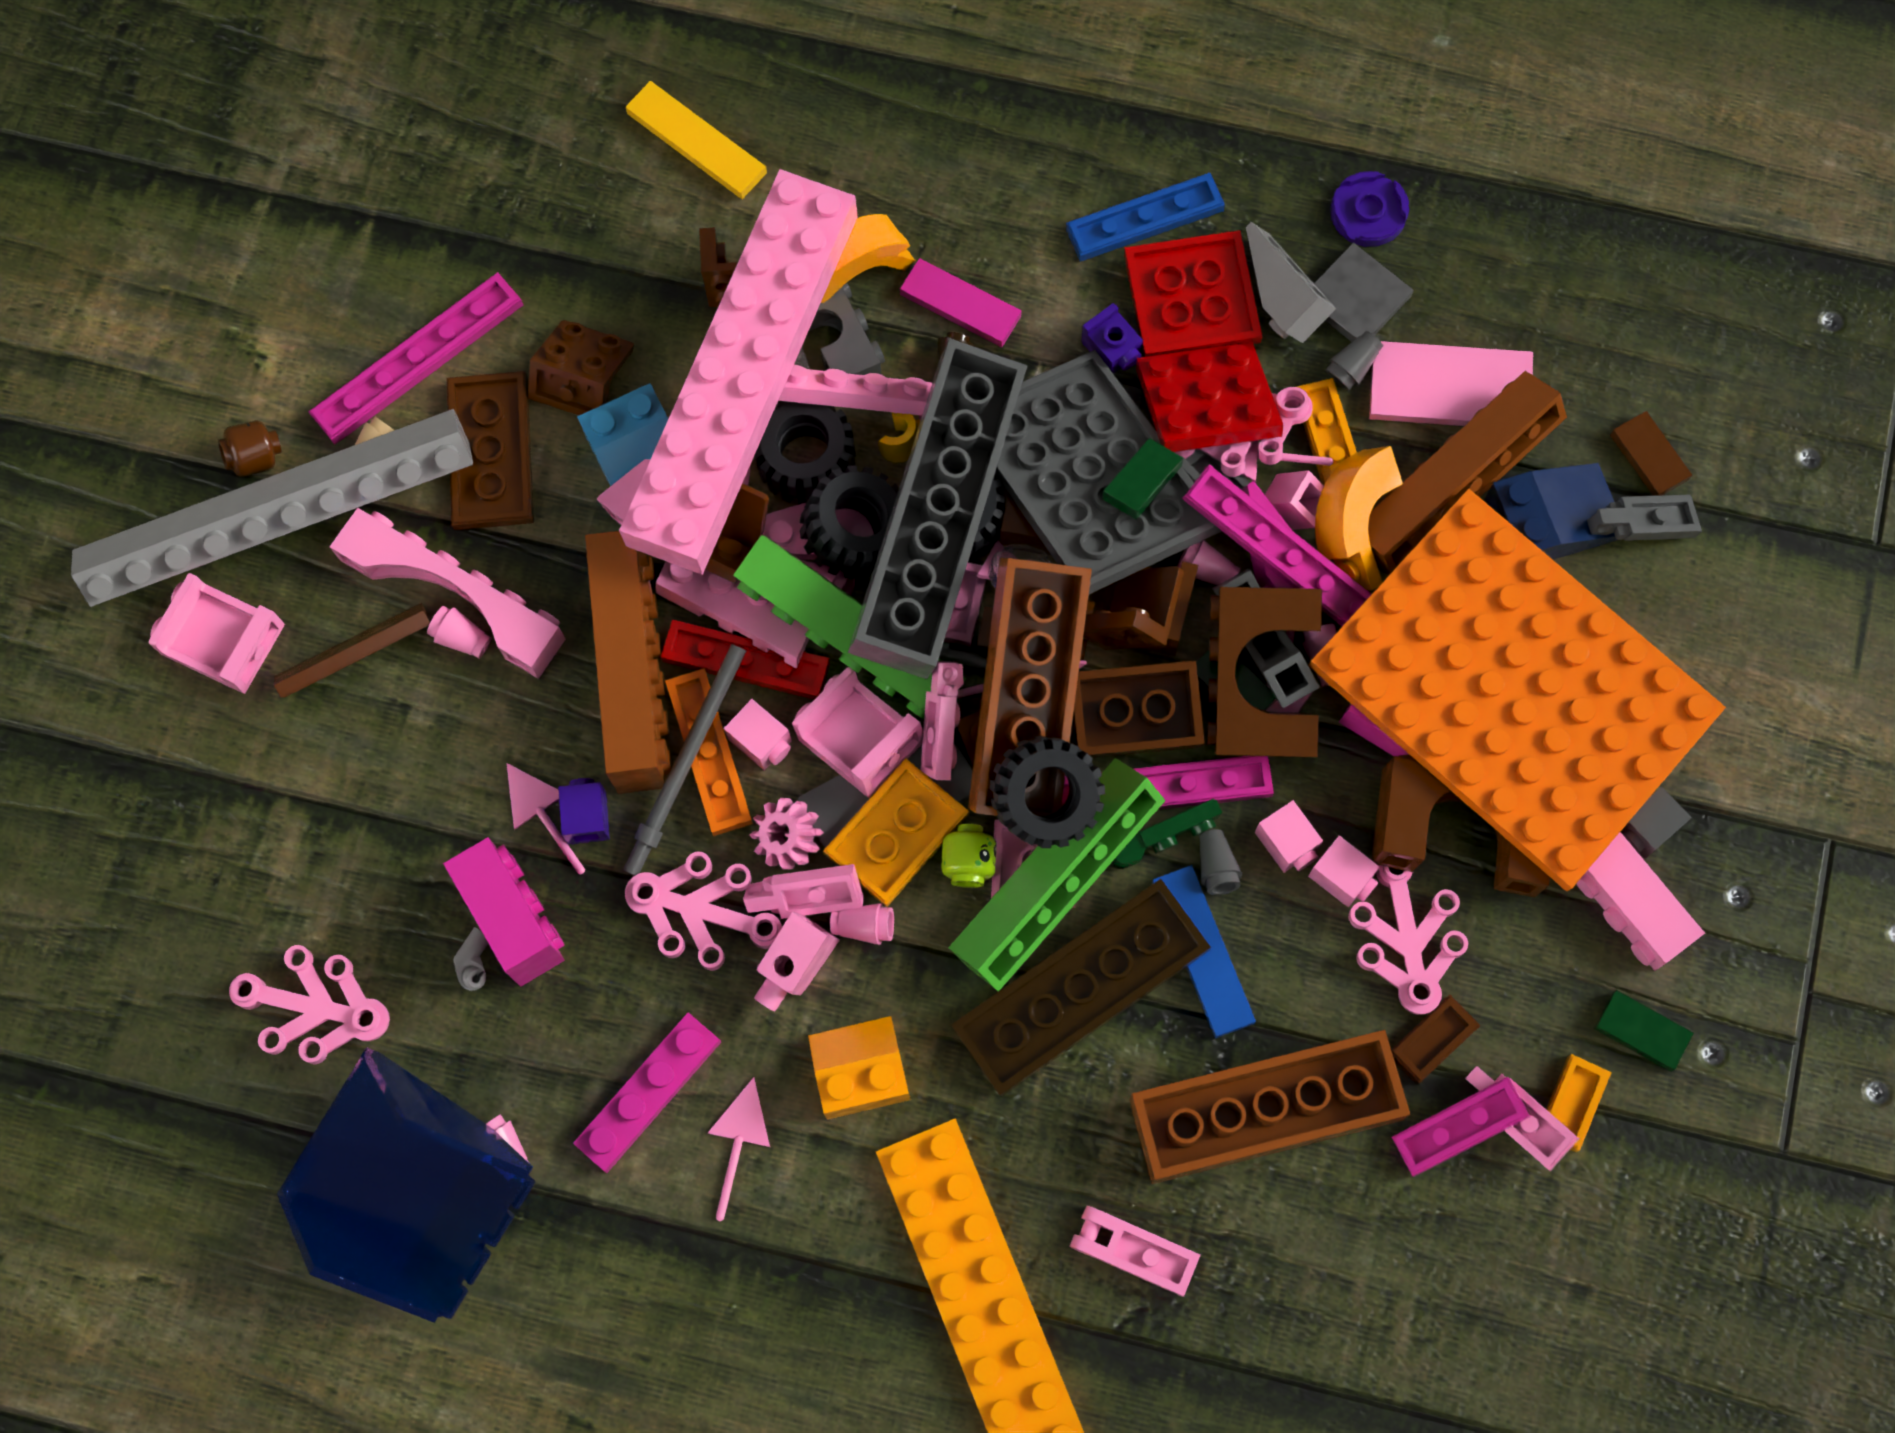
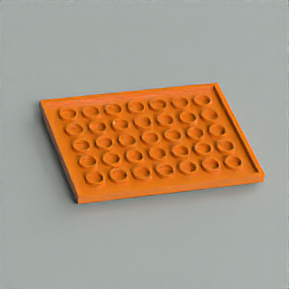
M1470 489L1460 497L1308 664L1315 673L1566 892L1575 886L1726 708Z

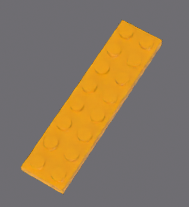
M956 1118L876 1151L987 1432L1084 1433Z

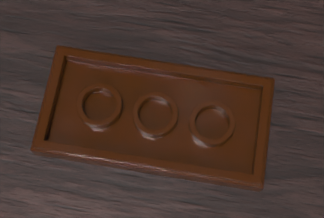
M518 371L447 378L448 411L451 409L455 410L469 440L473 465L450 473L451 523L453 529L463 530L534 523L528 376L526 372Z

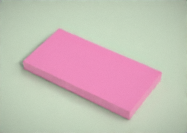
M1381 341L1383 347L1371 365L1369 419L1465 426L1472 420L1478 410L1485 408L1502 392L1508 383L1514 381L1525 370L1533 375V352Z

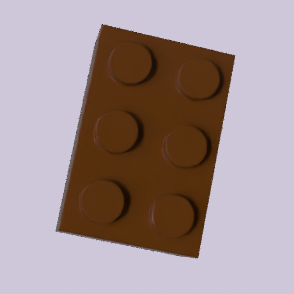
M1196 661L1080 671L1078 673L1072 720L1075 746L1088 753L1091 758L1192 749L1203 746L1205 743Z

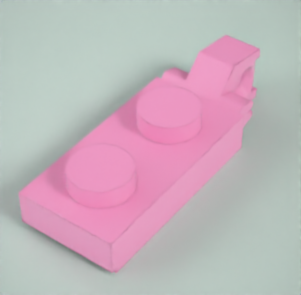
M951 661L937 662L936 668L932 672L931 691H926L920 770L935 780L951 781V769H954L957 762V750L953 742L954 729L960 721V708L958 703H956V696L958 695V689L964 685L962 664Z
M851 864L773 875L764 878L761 882L750 884L745 891L743 900L748 913L771 910L772 913L780 914L781 919L788 918L792 912L806 916L863 907L864 895L855 865Z
M1476 1066L1465 1079L1481 1091L1506 1078V1076L1501 1073L1494 1081ZM1510 1078L1531 1117L1506 1129L1505 1132L1551 1171L1579 1138Z

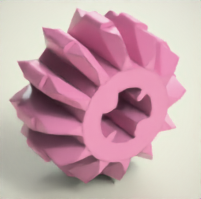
M780 798L777 804L768 802L763 805L765 816L756 815L753 817L756 824L760 826L759 831H753L749 834L753 839L760 840L754 852L757 855H766L765 863L767 865L777 866L780 864L782 869H793L795 863L798 865L809 863L807 852L816 853L820 850L818 845L813 842L814 836L819 837L824 833L821 829L813 828L812 826L819 816L815 812L807 813L808 804L805 802L796 801L793 804L790 798ZM786 826H788L789 828V834L788 831L785 830ZM784 833H785V836L788 837V840H787V841H785V839H784Z

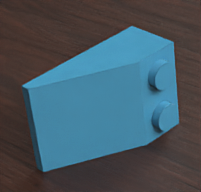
M651 383L577 416L587 441L610 486L644 459H651L668 421V417Z

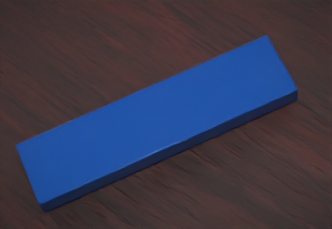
M1207 173L1067 222L1066 231L1081 262L1223 212L1225 204L1211 173Z
M1192 865L1153 879L1152 884L1162 879L1211 947L1209 952L1186 968L1215 1039L1255 1024L1256 1020Z

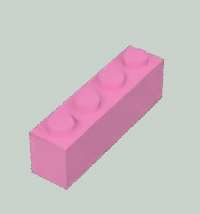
M1621 832L1576 883L1588 898L1592 899L1594 897L1605 910L1603 915L1607 923L1615 931H1622L1633 944L1631 945V950L1642 964L1650 965L1654 971L1665 965L1705 934Z

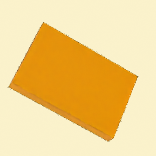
M905 758L823 850V853L837 866L854 864L860 885L885 907H888L942 846L943 838L947 834L954 832L958 825L964 821L969 815V810Z

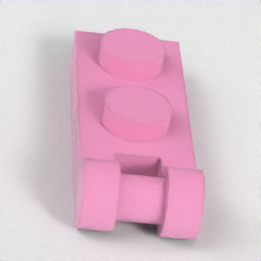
M1086 1206L1081 1217L1085 1222L1079 1235L1074 1234L1069 1247L1184 1297L1200 1254L1096 1208ZM1101 1228L1113 1232L1107 1247L1095 1242Z

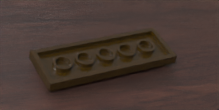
M1159 879L954 1022L951 1026L997 1093L1002 1097L1211 950V947L1162 879Z

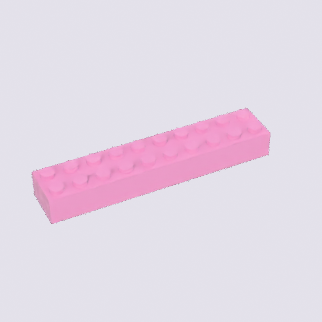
M779 169L619 529L627 547L703 575L858 218L855 195Z

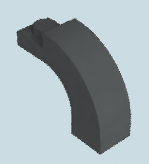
M1247 568L1212 589L1215 595H1219V587H1259L1251 570ZM1285 630L1261 633L1244 646L1282 708L1320 688L1301 652L1294 646Z

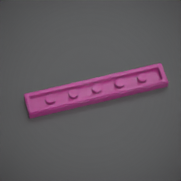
M497 272L308 411L333 444L336 445L523 306L522 300Z
M1210 464L1202 471L1182 499L1290 586L1293 588L1322 589L1321 610L1339 625L1343 626L1372 595Z
M1241 756L1134 769L1147 777L1165 799V802L1158 810L1198 806L1213 798L1218 803L1268 798L1274 794L1268 756ZM1066 776L1061 807L1066 802L1069 793V784Z

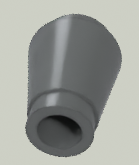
M1365 331L1329 359L1330 365L1325 369V372L1340 387L1349 391L1354 385H1360L1379 351L1382 349L1383 344L1372 333Z
M1214 829L1202 833L1199 836L1201 884L1207 888V892L1211 895H1223L1237 890L1241 886L1239 879L1242 877V872L1224 836V832Z

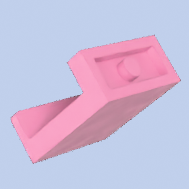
M189 573L184 582H180L175 587L171 596V604L164 616L159 617L153 624L149 644L161 655L245 694L285 624L274 611L261 605L255 608L204 584L197 576Z
M847 667L841 674H836L830 678L824 687V691L812 703L809 702L803 705L792 722L798 740L868 798L879 789L905 758L908 759L922 745L923 741L921 722L909 713L905 717L901 716L861 684L856 672L850 667Z

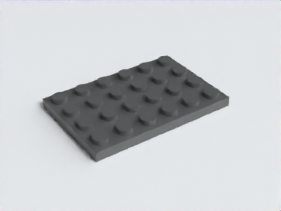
M1096 350L1022 382L995 471L997 478L1001 480L1003 487L1057 564L1092 569L1089 594L1222 532V530L1182 499L1194 483L1183 467L1177 471L1137 520L1102 499L1103 491L1145 442L1149 438L1159 444L1160 441L1157 432Z

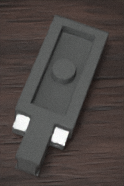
M1691 495L1621 497L1617 502L1609 503L1606 506L1607 508L1598 509L1596 514L1587 519L1591 534L1608 535L1614 533L1616 539H1624L1625 541L1695 538L1702 532Z

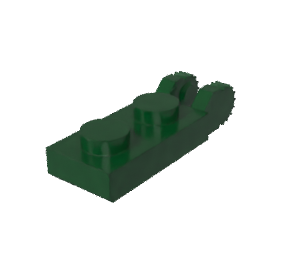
M1213 798L1140 831L1112 861L1114 866L1116 865L1118 868L1124 869V867L1128 868L1129 865H1136L1142 860L1145 851L1153 848L1155 854L1166 851L1178 844L1176 837L1191 831L1193 837L1212 830L1216 827L1214 820L1218 819L1223 813L1217 800Z

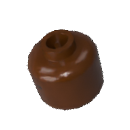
M258 420L229 426L224 430L223 438L218 439L221 458L226 470L233 469L234 473L240 477L272 470L275 466V455L282 453L276 431H268L264 423Z

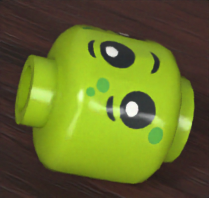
M958 825V831L949 833L943 838L941 869L943 875L951 879L952 885L964 888H978L984 886V881L994 876L996 840L991 835L983 833L981 825Z

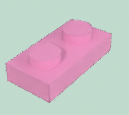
M967 563L944 642L971 647L987 581V579L977 577L982 565Z

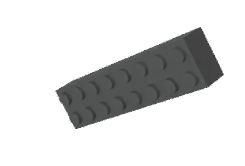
M949 339L938 363L847 653L924 679H928L936 668L1027 365L954 339Z

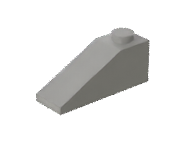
M1250 222L1246 227L1262 307L1272 317L1269 325L1282 338L1286 339L1290 335L1303 343L1336 308L1274 238Z

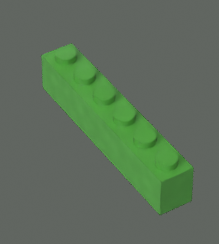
M761 535L733 575L741 581L737 588L755 601H758L763 596L775 605L771 610L773 614L789 625H792L797 620L808 628L805 634L807 638L823 649L828 644H831L842 652L839 657L841 662L857 673L862 668L868 670L876 676L872 682L875 686L892 697L896 691L910 700L906 707L924 719L926 691H931L932 673L928 679H924L847 653L863 604L770 538Z
M1115 758L1102 772V776L1099 777L1100 783L1105 785V794L1100 795V802L1104 803L1102 813L1096 811L1093 819L1098 822L1093 829L1087 826L1082 831L1085 837L1079 841L1075 839L1069 840V846L1060 848L1057 845H1051V849L1037 846L948 947L971 971L998 992L1165 802V799L1147 777Z

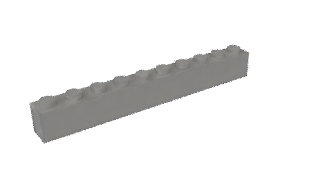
M451 409L72 550L71 576L89 606L92 607L473 465L469 440L455 410Z

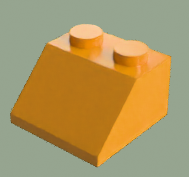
M891 1016L808 1035L823 1113L827 1120L910 1100Z

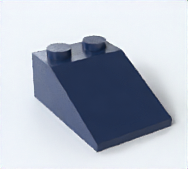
M1598 463L1535 470L1493 482L1484 499V502L1553 560L1618 540L1615 538L1614 533L1593 535L1590 533L1588 518L1596 514L1598 509H1605L1609 503L1614 502Z

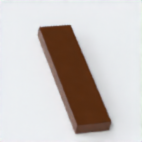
M420 603L274 676V687L280 697L285 698L428 626L430 623L429 615L423 604Z

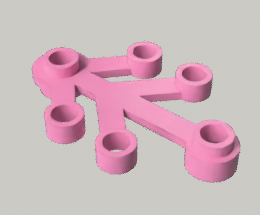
M1288 387L1281 390L1278 395L1272 393L1284 426L1282 437L1262 439L1259 442L1258 457L1264 464L1273 465L1281 461L1283 457V442L1292 425L1305 422L1312 414V401L1301 388ZM1253 441L1234 443L1229 450L1221 455V471L1224 475L1237 477L1244 472L1245 455ZM1195 449L1174 453L1187 459L1194 453ZM1273 449V450H1276V451H1275V452H1267V451H1265V450ZM1234 461L1238 462V464L1231 465L1228 462Z
M703 852L690 854L684 865L660 877L649 872L639 873L632 877L625 888L626 902L636 913L648 915L659 937L658 947L661 953L668 958L679 957L685 949V942L678 932L672 930L663 908L681 914L699 950V962L705 969L710 971L717 970L724 964L725 955L721 947L713 942L703 920L750 935L752 942L762 949H769L782 929L780 920L773 914L761 913L752 917L709 904L733 891L747 889L751 884L752 876L749 869L743 864L731 865L727 869L725 876L686 896L670 891L692 878L704 879L711 873V860ZM697 859L706 861V867L701 872H695L691 869L692 863ZM737 871L744 872L746 874L745 881L741 884H734L731 882L733 873ZM644 886L653 888V894L648 899L638 897L639 890ZM768 922L773 926V930L769 935L761 936L757 933L758 926L761 923ZM669 938L679 940V946L674 951H666L664 948V943ZM709 950L719 952V958L713 964H708L704 961V955Z
M1378 865L1380 868L1377 870L1376 875L1382 885L1390 888L1398 931L1377 917L1374 907L1368 902L1356 903L1349 912V921L1353 927L1365 929L1402 955L1406 972L1384 959L1382 948L1375 943H1367L1360 948L1356 957L1357 963L1362 969L1374 971L1398 988L1399 1001L1407 1011L1416 1015L1428 1014L1441 1001L1442 990L1438 983L1453 960L1466 952L1468 940L1462 932H1448L1440 942L1441 951L1426 970H1424L1421 952L1445 918L1457 911L1460 905L1459 897L1452 890L1444 889L1439 891L1432 900L1431 910L1416 929L1407 885L1412 872L1403 870L1401 875H1394L1389 871V867ZM1440 897H1447L1452 901L1453 907L1451 910H1444L1440 907L1438 902ZM1358 909L1366 910L1370 916L1369 921H1358L1355 917V911ZM1449 938L1458 939L1461 943L1460 951L1454 952L1450 950L1447 946V940ZM1366 950L1374 951L1378 957L1377 963H1367L1363 958V952ZM1417 985L1425 987L1428 992L1427 999L1420 1000L1416 998L1413 993L1414 987Z
M301 945L290 947L284 955V962L288 968L297 972L309 996L268 987L262 979L250 973L237 976L229 987L231 1000L243 1009L251 1010L258 1008L261 1004H267L304 1013L280 1028L268 1027L259 1034V1047L272 1055L281 1053L288 1043L327 1020L344 1024L321 1039L308 1037L301 1042L299 1055L309 1064L315 1065L323 1062L328 1053L354 1038L366 1042L374 1041L380 1038L389 1026L390 1017L387 1008L378 1000L366 999L353 975L352 962L343 955L331 956L326 961L324 970L330 979L339 983L350 1006L332 1001L313 966L312 953ZM304 952V962L299 966H294L292 962L294 955ZM338 962H344L346 966L345 971L341 975L335 976L333 974L334 965ZM245 983H251V993L246 997H241L239 994L240 987ZM366 1012H372V1023L365 1027L361 1026V1016ZM272 1034H278V1044L273 1048H268L266 1044L268 1037ZM318 1043L320 1046L319 1054L314 1058H309L307 1055L308 1047L311 1044Z

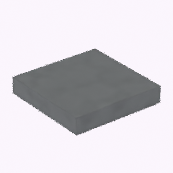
M1352 243L1314 283L1336 308L1325 321L1351 342L1365 331H1369L1375 336L1412 297L1414 291L1355 243Z

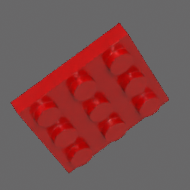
M1240 230L1124 248V258L1139 336L1143 339V357L1253 342V344L1261 343L1262 332Z
M1253 342L1137 358L1136 371L1160 444L1169 450L1178 452L1282 437L1284 425Z

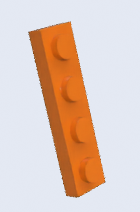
M705 668L665 680L684 742L711 688ZM717 712L691 766L713 837L753 824L720 715Z

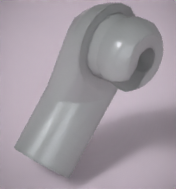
M476 927L472 929L453 959L458 981L464 989L469 991L480 989L486 982V973L480 955L488 945V942L482 931Z

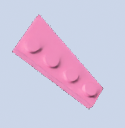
M665 562L656 581V593L698 616L705 614L718 621V627L731 634L734 631L743 634L753 640V646L766 653L772 650L784 656V662L797 669L809 641V638L805 636L808 631L807 627L797 620L792 625H789L771 612L775 605L763 596L758 601H755L739 590L737 586L740 584V580L734 584L707 570H704L702 575L670 562Z

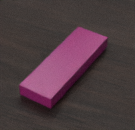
M921 258L918 259L900 288L901 296L1000 347H1003L1021 318L1022 310Z
M1506 1077L1392 1136V1139L1411 1175L1415 1177L1531 1116L1510 1078Z

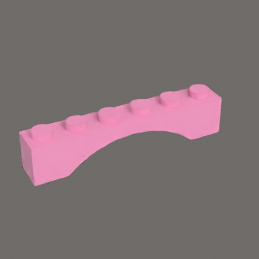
M359 508L355 510L330 545V548L341 562L372 580L413 578L438 584L459 594L475 606L487 620L492 629L497 647L503 657L534 677L540 678L566 640L559 628L560 621L542 609L538 613L533 612L525 607L527 603L523 598L508 589L504 593L491 587L493 582L482 573L472 570L469 574L458 567L460 563L450 554L442 550L435 554L425 548L427 543L416 534L408 530L401 534L392 528L394 524L384 515L376 511L369 515Z

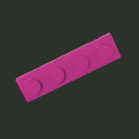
M688 1012L573 1144L604 1172L608 1173L720 1045L721 1040Z

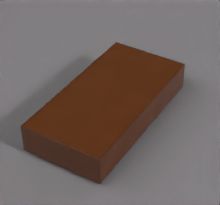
M1647 411L1613 429L1610 436L1653 496H1662L1691 478L1692 473Z
M1449 995L1391 1049L1394 1061L1418 1085L1477 1030L1480 1025Z

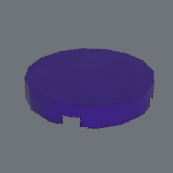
M1376 171L1359 172L1347 177L1340 184V187L1336 189L1330 205L1331 221L1337 232L1347 241L1362 247H1378L1393 241L1402 232L1409 214V200L1403 187L1394 180L1392 182L1390 179L1385 178V174Z

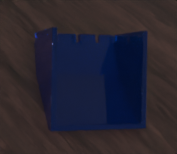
M366 1047L278 1191L277 1196L311 1276L435 1323L438 1317L453 1318L468 1293V1289L462 1284L463 1281L466 1280L469 1285L474 1284L492 1254L485 1245L487 1244L492 1247L498 1245L515 1217L508 1209L510 1204L515 1209H520L534 1186L535 1180L529 1175L533 1166L493 1128L383 1054Z

